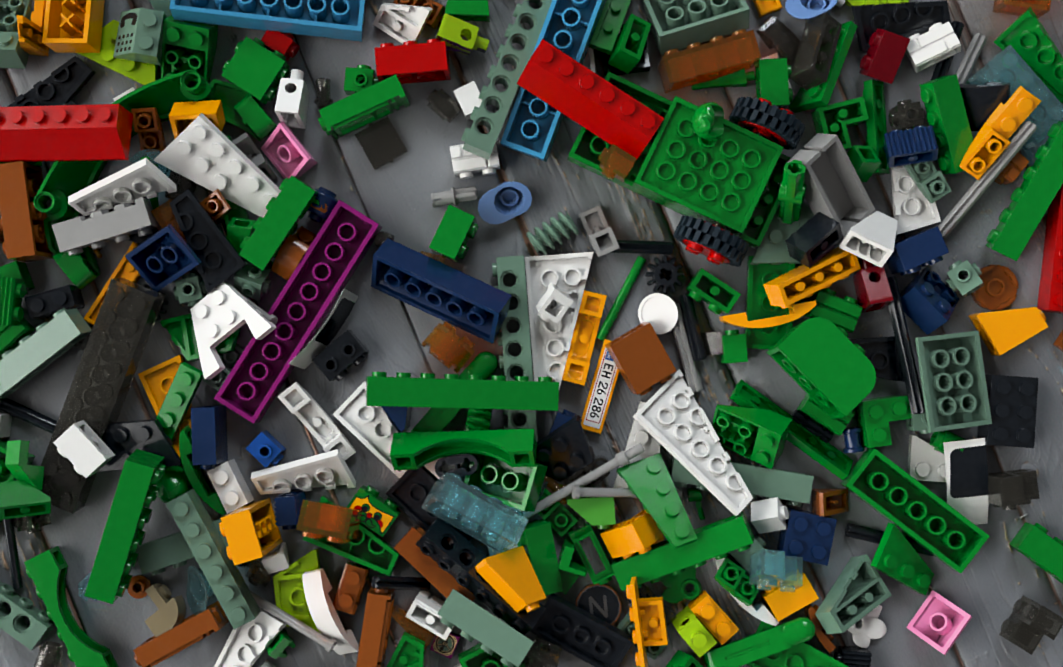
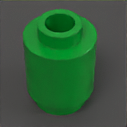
M948 430L939 431L932 434L930 445L935 447L934 450L944 454L943 442L966 439Z

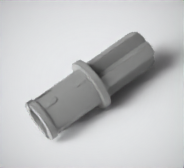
M475 186L460 189L452 187L448 191L431 193V200L441 198V200L433 201L432 205L434 208L449 204L457 206V203L477 200L478 192Z

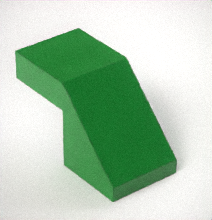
M7 441L5 466L16 480H24L38 490H42L44 466L27 465L30 441Z

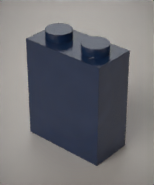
M225 405L191 408L192 465H200V469H214L221 465L222 462L228 461L227 410Z

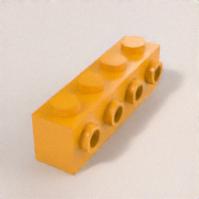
M836 247L830 250L811 268L802 264L763 284L770 305L785 309L793 306L795 302L801 299L811 297L814 292L820 289L830 287L832 283L838 280L848 278L851 273L861 269L856 255Z

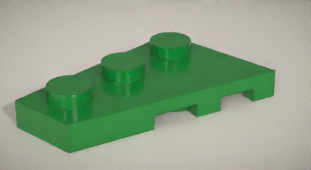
M888 523L870 566L915 592L926 596L934 573L897 526Z

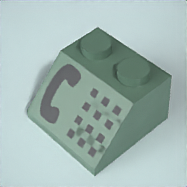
M146 8L122 11L113 57L161 65L163 20L167 18L165 12Z

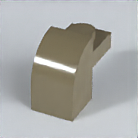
M161 583L153 584L145 590L159 609L144 621L155 637L183 622L186 614V604L182 595L172 598L170 589Z

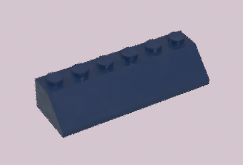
M389 238L385 240L373 255L371 287L492 344L495 342L509 311L512 295Z

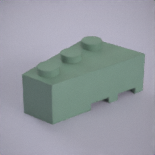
M867 554L850 558L817 609L815 615L827 634L845 632L891 596L876 568L870 566L872 562Z

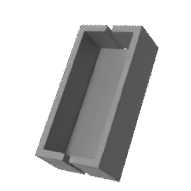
M817 133L804 146L805 150L800 149L786 163L799 160L806 166L804 184H807L805 198L814 215L821 212L839 222L844 239L851 227L868 217L876 209L836 134Z

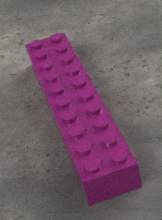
M339 200L268 312L269 315L273 314L278 318L275 325L276 329L262 340H256L254 336L252 337L214 397L215 400L253 424L261 421L295 367L288 363L312 340L379 234L382 226L343 201Z

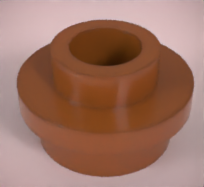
M136 575L132 577L130 586L127 589L128 593L137 599L144 598L148 595L145 590L151 586V582L144 575ZM136 583L142 586L141 591L136 590Z

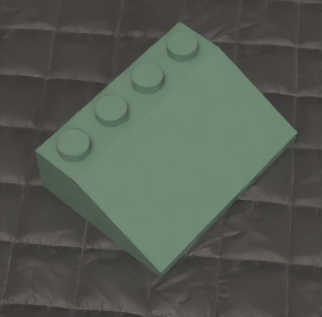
M642 0L648 22L651 23L653 38L661 55L749 29L750 9L745 0Z
M979 330L915 338L928 433L992 424Z

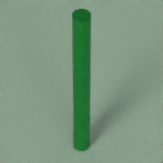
M640 256L637 257L596 336L599 340L604 341L646 259Z

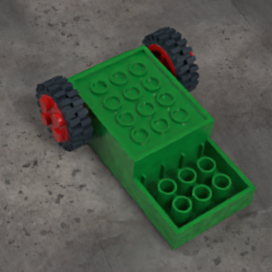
M608 71L605 80L664 117V120L636 161L584 127L581 128L567 160L684 215L681 217L673 237L686 245L685 250L695 255L701 253L707 256L706 260L716 265L725 263L740 267L749 247L755 249L760 246L780 204L778 193L783 180V170L786 162L791 159L781 152L783 148L786 150L796 149L804 133L805 125L801 123L800 119H796L793 112L784 108L778 109V106H772V103L764 98H754L753 100L751 97H739L729 116V121L724 119V133L722 137L705 140L699 137L692 127V117L699 106L677 96L674 97L673 101H670Z

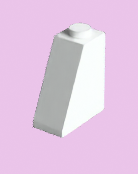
M875 211L850 228L840 243L839 248L882 268L894 252L898 220Z

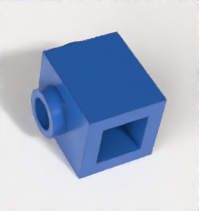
M267 430L261 431L245 448L265 468L272 464L276 466L285 457L282 453L286 450Z

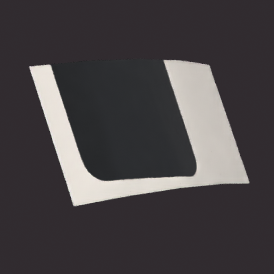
M344 288L334 309L321 329L308 345L288 364L305 370L313 362L312 359L321 353L337 335L348 318L358 296Z
M985 438L943 442L947 504L975 525L988 524L989 492Z

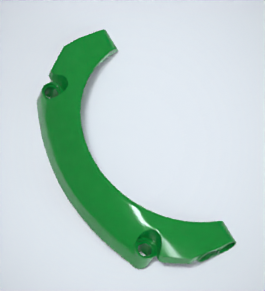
M187 70L148 83L112 103L120 104L129 112H131L132 108L156 107L160 121L164 122L169 120V114L174 102L221 100L225 122L246 131L258 141H262L277 127L259 103L246 91L234 84L213 79L209 84L205 78L194 70ZM198 78L197 85L190 88L191 80ZM132 122L131 138L138 133V132H135V130H134V124H133V122ZM109 160L55 161L34 198L35 208L40 212L46 213L48 216L44 220V228L48 249L54 254L53 259L68 278L81 290L101 275L92 247L83 248V253L69 256L68 253H60L52 225L76 218L80 214L68 204V196L96 183ZM51 198L52 205L47 209L46 201Z

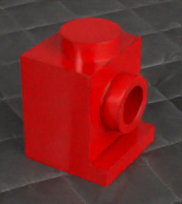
M267 30L261 39L268 50L272 52L277 50L286 57V61L289 60L290 56L292 58L295 57L300 48L294 42V36L290 33Z

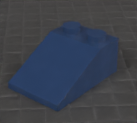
M171 224L151 235L125 255L155 293L202 262Z

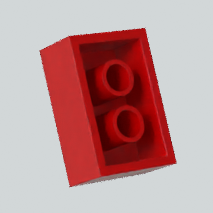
M429 39L427 43L419 44L417 41H406L403 43L404 45L394 46L393 43H383L380 47L374 48L376 72L379 81H383L393 75H397L400 84L451 80L449 53L446 42L441 41V39Z

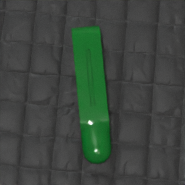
M488 351L479 353L459 375V379H468V375H482V380H487L497 368V357ZM431 407L411 432H442L462 408Z
M798 617L711 649L702 657L706 667H740L809 641L815 635V625L807 617Z

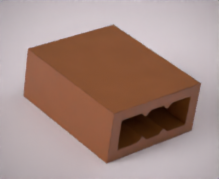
M650 322L639 324L605 345L631 393L644 395L653 389L652 386L658 382L661 384L672 378L671 374L677 371Z

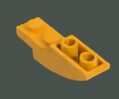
M1020 85L1005 104L1000 103L984 123L965 153L959 167L979 180L1011 143L1008 139L1040 104L1041 100Z

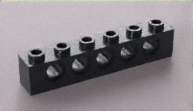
M439 516L416 542L421 551L436 561L442 570L451 574L461 586L466 587L474 594L478 601L483 602L489 607L495 616L504 620L510 627L525 635L531 631L546 610L539 603L540 608L527 613L526 610L517 613L476 571L475 566L487 557L442 517Z

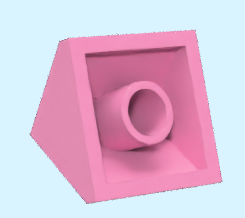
M283 121L277 125L261 147V150L284 179L286 177L290 178L291 175L299 178L317 164L294 132Z
M932 590L906 628L946 656L972 616Z

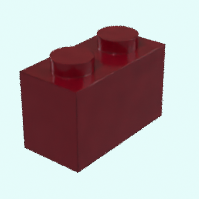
M877 28L876 32L870 37V48L867 55H864L860 62L861 70L859 73L892 84L910 39Z

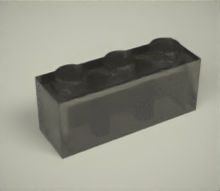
M827 12L806 22L790 76L794 82L805 90L825 83L828 79L842 24Z

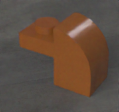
M303 226L293 235L290 234L278 251L271 270L288 281L317 235Z

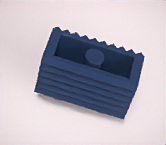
M931 125L928 127L917 126L904 131L893 130L884 134V149L889 168L937 160L938 146L933 126Z
M305 491L283 493L274 499L276 502L274 504L276 507L274 515L277 516L275 518L277 521L275 525L282 526L283 530L296 529L297 526L301 525V522L307 519Z

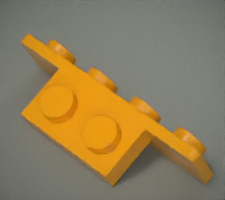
M631 577L630 585H626L627 599L632 601V607L629 608L630 621L635 623V629L632 630L633 643L638 646V652H635L636 666L648 667L646 646L668 645L669 642L663 597L639 598L637 577Z

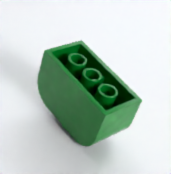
M814 317L792 327L767 353L832 420L843 418L872 391L876 382V371L871 361L865 356L864 349L858 344H853L847 338L849 335L843 328L837 327L825 318Z

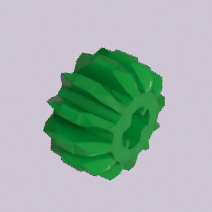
M469 408L465 431L489 430L493 409Z

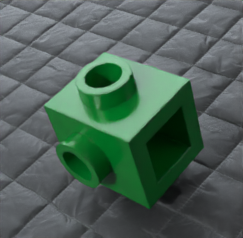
M357 65V68L346 67L344 91L347 95H352L380 82L374 69H371L370 66Z

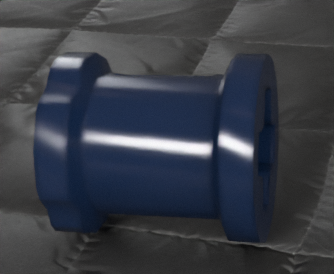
M861 427L845 428L843 431L844 453L865 451L861 444Z

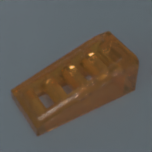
M394 605L392 617L407 633L425 641L426 649L434 634L406 618L407 611Z

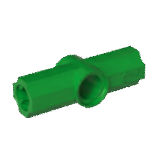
M793 160L785 164L783 180L778 193V201H780L779 217L783 220V223L787 224L799 221L801 206L807 184H804L806 166L799 160Z

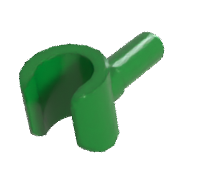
M689 488L687 490L688 502H695L699 519L704 520L705 515L701 502L702 494L696 488Z

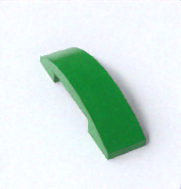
M189 425L185 426L179 436V451L186 476L201 499L216 512L224 515L226 511L216 490L211 489L202 469H200V465H192L191 428Z

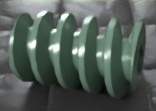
M558 212V220L550 217L551 225L542 222L543 230L534 227L535 235L529 231L526 232L528 240L538 255L539 251L547 255V246L555 250V241L563 245V236L571 240V231L579 235L576 225L567 212L566 216L562 212Z

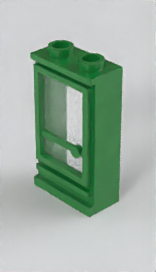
M393 75L320 109L321 117L318 118V121L323 131H326L328 136L332 135L337 140L339 139L338 135L342 137L394 113L393 109L398 111L402 105L406 108L410 106V103L397 75Z

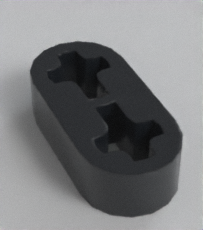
M475 454L444 457L436 462L435 472L442 479L469 476L480 469L481 462ZM467 458H469L470 462H474V466L470 468L471 471H469L468 467L461 468L460 466L461 463L467 462ZM445 461L447 465L455 464V469L449 470L448 474L445 470L442 471L441 469L445 465Z

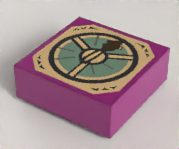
M450 632L445 641L436 635L430 650L451 659L461 636Z

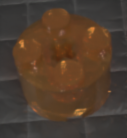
M447 321L443 324L438 323L421 345L424 348L428 345L431 355L449 369L451 366H454V372L458 374L475 353L472 349L474 343L465 336L462 338L455 334L456 329Z

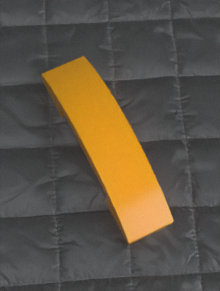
M584 290L562 377L563 381L585 386L606 295Z
M816 300L797 303L788 308V315L752 321L747 320L746 312L720 316L719 318L725 324L741 328L774 327L800 318L812 310L817 303Z

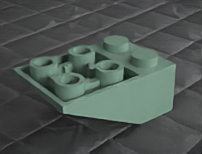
M0 0V68H26L29 54L20 47L16 15H23L31 21L32 0Z

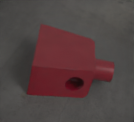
M859 258L858 261L861 269L853 276L858 305L863 307L861 313L881 310L893 301L884 267H874V264Z

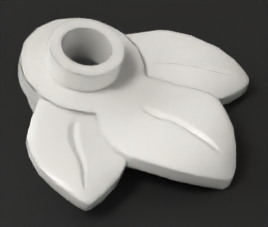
M878 605L860 619L856 626L854 624L847 629L852 633L853 642L857 646L868 648L870 639H879L886 634V625L882 620L878 619L882 610L881 605Z

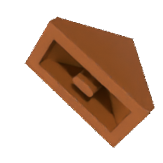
M847 488L812 489V512L818 516L825 517L849 511Z

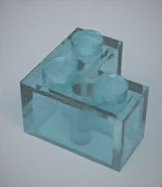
M759 550L750 556L749 585H756L758 590H771V587H779L781 592H795V589L803 585V557L785 556V551Z

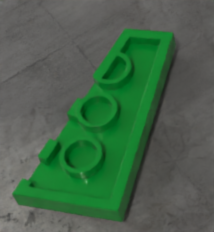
M1029 7L994 40V43L1062 104L1063 56L1031 7Z
M660 453L617 468L616 472L625 480L628 488L636 495L643 508L651 515L674 549L697 541L698 538Z

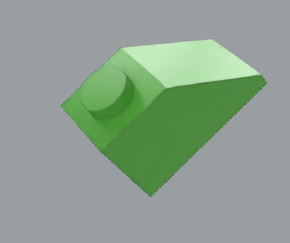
M572 496L566 497L567 504L592 526H597V529L611 528L610 525L616 524L614 497H579V499H573Z

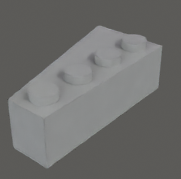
M141 197L135 199V205L132 203H122L115 205L113 211H109V209L92 212L89 214L90 217L87 218L79 216L53 224L52 228L60 253H68L69 256L83 253L82 249L90 246L94 250L106 247V242L115 240L116 243L130 240L129 236L137 233L139 237L152 234V229L158 228L150 201Z

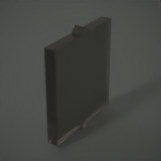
M388 116L374 124L369 123V127L355 134L375 170L388 162L393 163V159L408 152Z

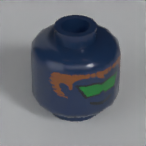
M320 187L319 190L315 189L319 193L307 210L309 213L308 218L318 223L321 220H327L338 202L335 198L336 194L323 187Z

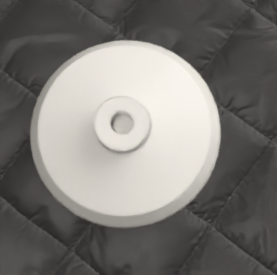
M650 294L639 305L640 323L650 322L656 334H665L672 330L677 323V306L665 294Z

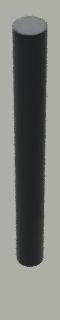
M13 518L4 519L3 526L13 588L21 589L23 581Z

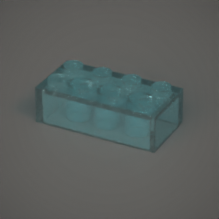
M1011 45L999 51L971 75L966 82L967 84L984 85L986 82L1010 83V97L1021 85L1041 100L1040 104L1025 120L1034 123L1037 126V130L1023 145L1024 150L1038 145L1047 137L1048 131L1053 124L1063 121L1062 103Z
M447 472L433 484L421 507L500 553L508 551L518 544L529 519L523 517V513L519 510L509 509L498 498L483 494L479 487L469 486L462 482L458 475Z

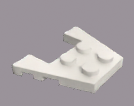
M227 282L221 283L211 293L190 308L203 377L211 380L225 369L215 347L241 326L247 323L256 340H262L276 329V326L271 321L263 317L264 314L251 306L248 300Z

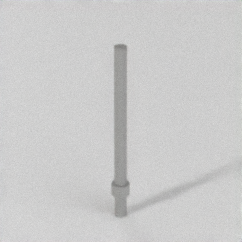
M639 443L625 452L622 450L615 454V458L537 502L535 512H520L521 519L525 521L570 495L573 485L584 487L618 466L623 467L630 463V459L645 451L643 446Z

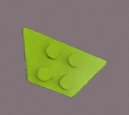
M114 19L102 28L100 53H77L142 85L156 81L158 65L113 57L119 22Z
M318 548L313 549L289 565L288 569L282 570L273 576L276 606L316 631L318 629L312 619L305 598L302 574L320 569Z

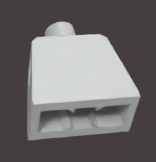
M291 69L289 78L280 79L275 113L280 122L283 121L289 127L305 129L309 90L303 80L304 72L298 69Z

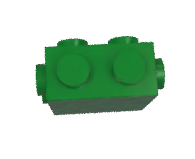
M246 36L244 40H241L236 45V53L232 59L224 64L221 76L266 105L268 101H272L275 97L280 79L288 77L290 66L285 61L286 57L277 50H274L272 53L266 49L264 42L255 37L252 40Z

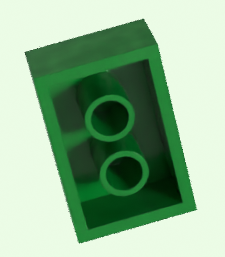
M475 454L480 459V469L476 473L465 477L462 491L522 511L535 512L548 466L535 463V466L511 467L491 456ZM470 462L468 467L469 471H471L470 468L474 466V462Z

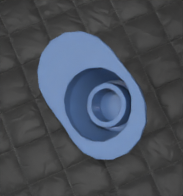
M787 0L785 2V9L794 18L821 21L829 16L838 0Z
M503 182L481 197L478 203L479 215L483 221L489 224L504 223L529 209L532 202L531 192L527 186L520 182Z

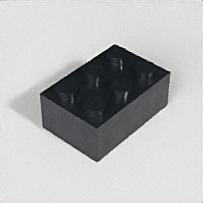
M985 374L992 424L978 426L977 438H985L986 445L1034 448L1038 378Z

